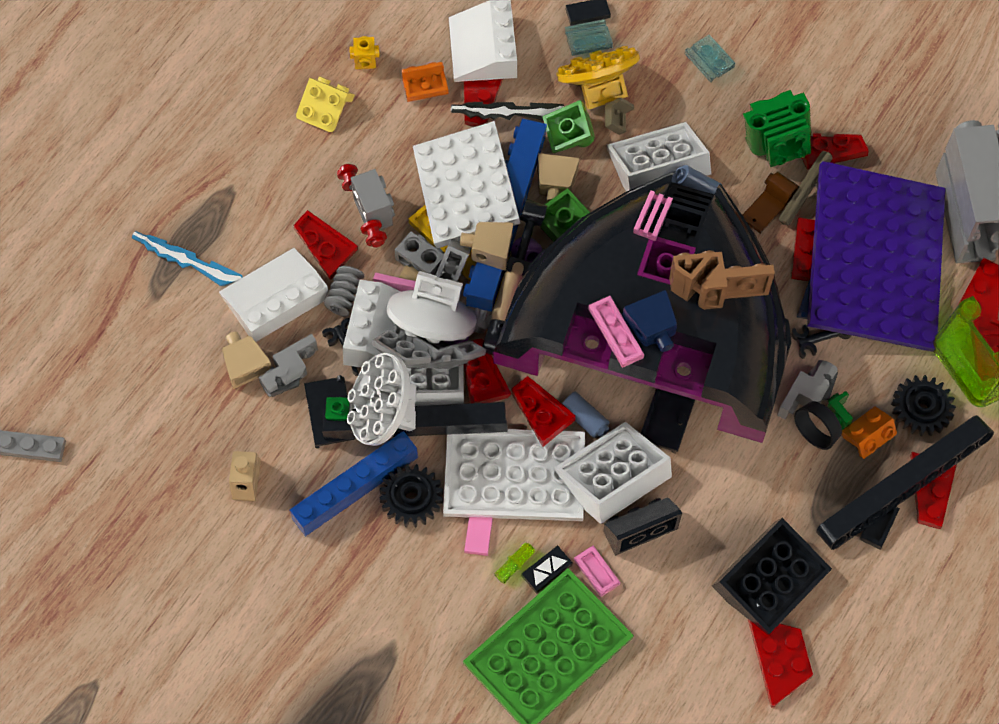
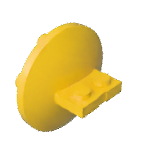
M628 46L616 48V51L604 53L598 50L589 53L590 57L584 59L583 57L573 58L570 60L571 64L558 67V72L556 73L558 81L581 85L586 107L589 110L618 98H626L628 94L623 73L640 60L639 52L635 50V47L628 48Z

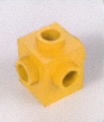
M361 36L353 38V46H349L350 59H354L355 70L375 69L376 58H380L379 45H375L374 37Z

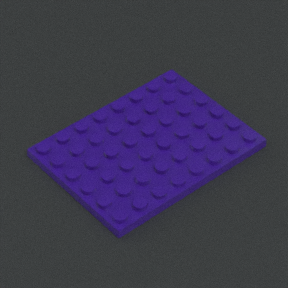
M825 161L820 163L807 318L808 327L931 352L937 349L945 207L944 187Z

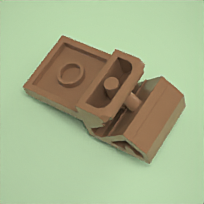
M704 251L700 254L681 253L673 256L669 280L671 291L686 301L695 292L699 293V307L705 310L722 308L724 299L769 295L775 271L773 265L762 263L751 267L732 266L725 269L722 252Z

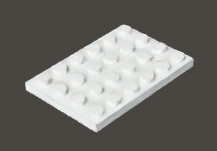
M494 121L413 146L436 249L447 246L451 240L460 242L462 232L475 234L478 222L513 223V226L521 224Z
M508 429V432L447 435L443 517L583 521L584 508L557 474L555 466L585 448V432L562 431L544 447H542L533 430Z

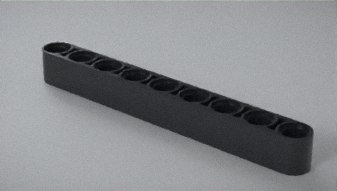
M978 415L973 416L818 526L816 533L831 550L839 548L866 527L873 524L986 444L993 437L994 431Z

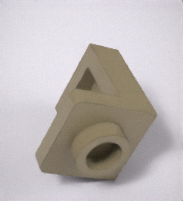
M623 98L615 99L606 104L605 127L619 135L625 133V114L634 110V104Z

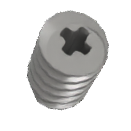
M350 266L339 267L337 274L333 278L334 282L331 284L327 297L324 300L326 308L339 316H348L349 311L347 309L352 308L350 302L355 301L353 294L357 293L359 279H364V273Z

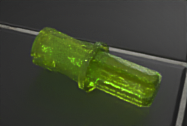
M524 543L512 556L509 555L507 557L508 560L494 573L496 578L505 584L517 570H522V565L535 553L534 547L529 543Z

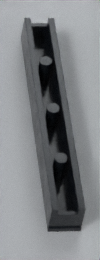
M505 402L415 406V429L407 431L398 428L392 437L397 436L403 431L407 436L508 432ZM323 410L322 433L324 440L356 439L347 421L326 420V410Z

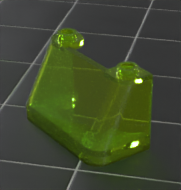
M972 296L959 303L933 340L935 348L933 352L969 402L976 407H986L999 401V352L994 353L971 322L978 318L981 313L980 304Z

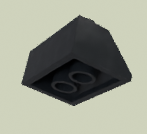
M668 497L662 500L661 498H656L649 502L648 506L641 509L640 507H635L622 517L613 516L609 518L604 524L603 532L616 556L677 530L682 512Z

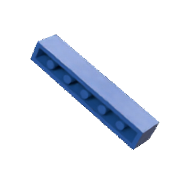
M404 431L291 508L292 520L306 537L382 484L383 479H389V472L396 474L397 467H400L402 470L406 467V464L409 465L418 459L417 447Z

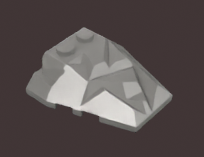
M396 324L393 327V331H385L375 338L372 343L380 353H389L400 357L407 368L453 369L486 353V349L471 340L452 346L444 341L431 343L423 337L406 335L405 330Z

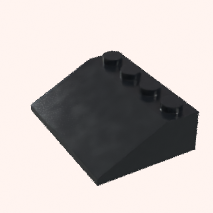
M782 517L775 521L718 578L712 587L728 604L769 635L832 568Z

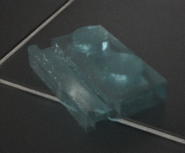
M605 19L565 27V35L567 36L572 56L613 48V42Z
M710 35L693 44L691 48L685 49V55L710 82L735 67V62Z

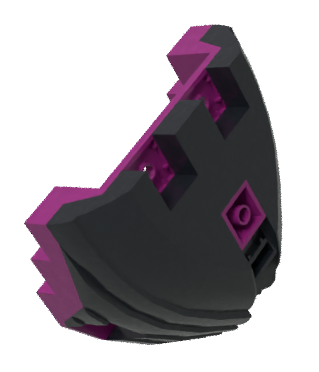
M677 172L668 173L624 192L583 216L551 245L542 250L530 263L514 293L496 343L494 364L538 376L545 355L722 407L723 410L717 430L763 443L792 343L789 320L784 316L775 274L769 295L724 299L722 308L705 310L699 307V293L695 292L686 301L671 291L669 280L673 256L681 253L722 252L725 269L732 266L751 267L760 263L770 265L755 233L722 184L718 185L715 194L679 185L677 184ZM650 190L654 191L656 195H659V193L663 194L664 198H673L656 241L633 233ZM652 200L640 229L644 230L656 201ZM660 204L650 227V233H653L665 204ZM666 290L677 322L676 333L670 337L674 347L666 352H661L657 343L643 346L632 332L644 353V358L622 368L589 311V305L611 296L623 316L625 306ZM588 340H595L598 346L591 349L585 343ZM679 367H686L690 370V374L682 376L678 373L677 369Z

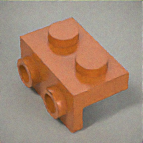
M432 62L427 65L411 66L407 69H402V82L407 102L449 94L443 62Z
M876 406L842 430V438L857 447L859 455L863 459L897 434L893 417Z

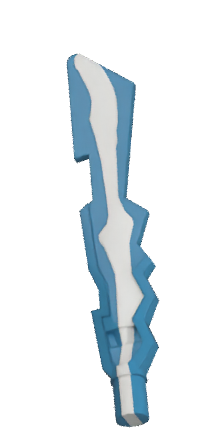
M137 231L132 235V239L144 244L147 251L155 252L159 258H166L168 262L176 261L181 268L192 266L219 286H224L243 278L241 274L214 261L208 264L196 258L195 253L178 246L169 245L166 240L152 235H144Z

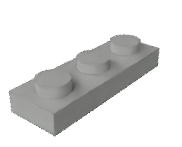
M0 430V455L55 462L62 461L66 443L65 438Z

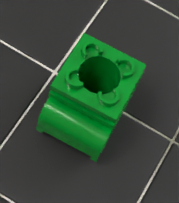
M791 90L782 92L774 98L751 103V111L743 113L746 129L745 140L753 154L758 156L766 155L770 167L783 165L788 161L811 154V112L809 101L804 92L793 96Z

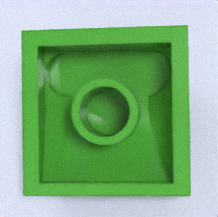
M581 100L542 116L544 123L547 124L546 132L553 153L575 146L587 147L594 141L595 134L591 120Z
M567 188L545 204L547 205V210L540 228L554 242L575 222L590 212Z

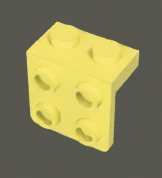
M320 76L318 79L309 78L296 117L328 132H334L345 102H352L355 94L350 93V88L338 84L335 87L330 85L331 80Z

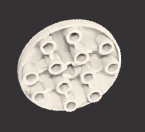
M419 271L417 274L414 290L394 294L389 299L387 305L388 317L397 326L405 330L406 335L423 337L431 343L466 340L474 332L477 323L474 312L459 301L462 283L442 279Z
M381 353L369 361H365L353 389L348 393L350 405L347 423L350 424L352 432L358 441L363 444L377 446L392 437L398 428L407 431L415 429L416 385L410 384L407 367L403 360L396 355Z

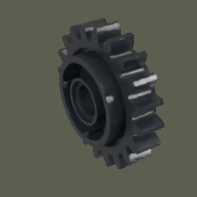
M915 375L912 381L906 378L904 384L900 383L898 385V391L894 392L893 397L895 399L892 400L891 405L895 407L892 414H899L896 422H905L902 429L910 426L911 434L919 430V435L922 437L925 431L928 432L929 436H932L934 429L936 432L941 433L943 427H948L949 421H952L954 417L952 412H954L956 406L952 405L955 398L948 397L951 390L942 389L944 382L936 385L935 377L929 382L926 375L923 376L921 381ZM919 403H924L928 408H922Z
M406 464L405 471L397 467V475L389 472L390 480L383 479L385 487L380 488V494L383 496L379 497L380 503L384 504L382 511H389L387 514L388 519L396 516L395 524H399L401 520H404L406 528L409 522H413L416 528L419 520L424 525H426V517L433 520V511L440 512L438 504H443V498L441 497L443 495V488H438L441 485L440 480L434 481L435 473L427 475V467L419 471L418 464L415 465L413 470L410 469L408 464ZM413 492L417 494V497L408 499L406 495Z

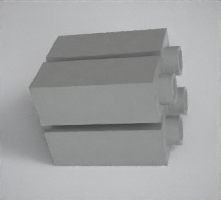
M971 120L963 122L953 129L945 148L946 153H943L935 172L938 186L945 188L944 213L956 264L982 261L983 257L988 260H995V252L999 249V130L995 131L994 125L982 126L981 122Z

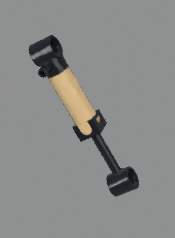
M528 199L525 201L520 220L524 221L526 225L516 258L510 256L507 261L506 270H504L502 283L482 345L486 349L487 354L494 356V349L514 293L531 263L524 260L534 226L541 227L547 205Z

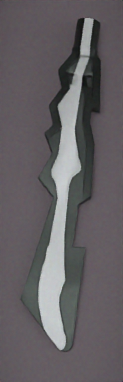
M468 102L462 105L451 104V113L465 114L470 118L477 116L483 120L487 118L495 120L499 117L510 120L514 115L544 121L542 116L563 108L564 104L530 102V106H516L514 102H495L491 104Z

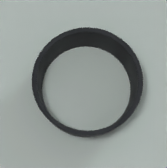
M811 401L795 411L794 420L798 430L813 446L822 450H828L840 438L842 428L839 420L822 403ZM808 412L817 416L824 423L830 436L821 432L814 425Z

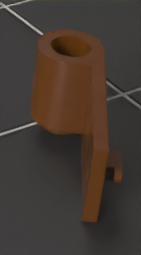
M778 171L775 174H769L764 182L766 184L764 192L742 214L749 226L760 234L785 208L799 185Z

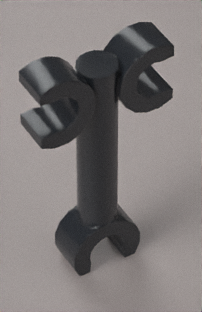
M350 318L344 319L341 325H337L334 328H326L322 331L323 337L333 336L332 339L327 341L329 346H334L338 339L342 346L344 345L347 333L346 326L349 325ZM352 366L353 374L358 376L357 367Z
M806 324L802 327L803 334H798L795 328H792L791 331L792 338L797 341L800 347L799 356L802 359L806 356L805 349L810 350L813 356L816 355L817 348L814 343L838 336L842 339L852 337V335L828 330L808 336L809 328Z

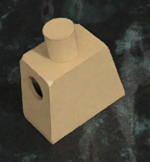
M538 153L539 194L547 195V203L567 188L572 191L578 173L579 158Z
M478 222L475 234L461 233L460 246L472 247L471 259L473 261L506 270L513 223Z
M231 332L226 336L229 345L223 347L222 352L233 389L257 379L272 368L270 360L251 336L241 339L238 332Z
M233 451L229 477L232 500L256 501L261 463L257 453ZM245 485L247 488H239V486Z

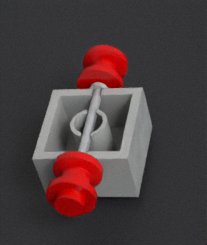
M344 164L337 171V177L340 180H344L342 183L344 191L353 192L354 202L364 222L360 230L362 234L368 235L365 240L366 244L374 248L380 247L387 239L386 233L380 230L393 226L392 217L395 216L392 207L394 202L391 194H386L384 178L382 175L378 176L376 169L356 175L358 172L356 165Z

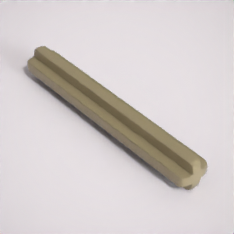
M822 151L780 215L779 221L782 224L788 226L795 218L818 182L820 163L822 161L830 163L832 160V155L829 152Z

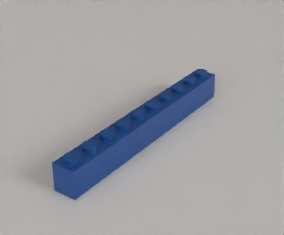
M523 118L520 127H515L513 135L515 142L510 143L508 150L510 158L505 160L519 218L528 197L538 164V153L541 154L547 130V124ZM519 224L513 226L509 255ZM476 262V266L472 265L469 273L471 281L470 284L466 283L463 296L466 297V306L492 312L504 270Z

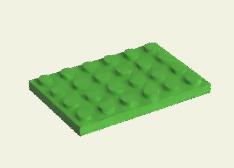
M567 568L463 660V664L519 724H540L631 641L634 635Z

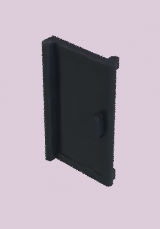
M338 375L337 378L304 383L315 448L318 449L323 445L355 440H324L322 433L323 410H326L327 397L348 398L345 378L342 375Z
M656 388L640 434L656 447L671 450L672 453L678 452L695 399Z

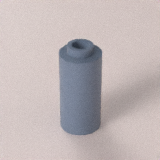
M683 165L675 171L677 172V184L715 194L718 185L721 184L688 165Z
M576 391L570 394L562 403L576 415L575 422L593 438L598 436L601 438L609 431V420Z

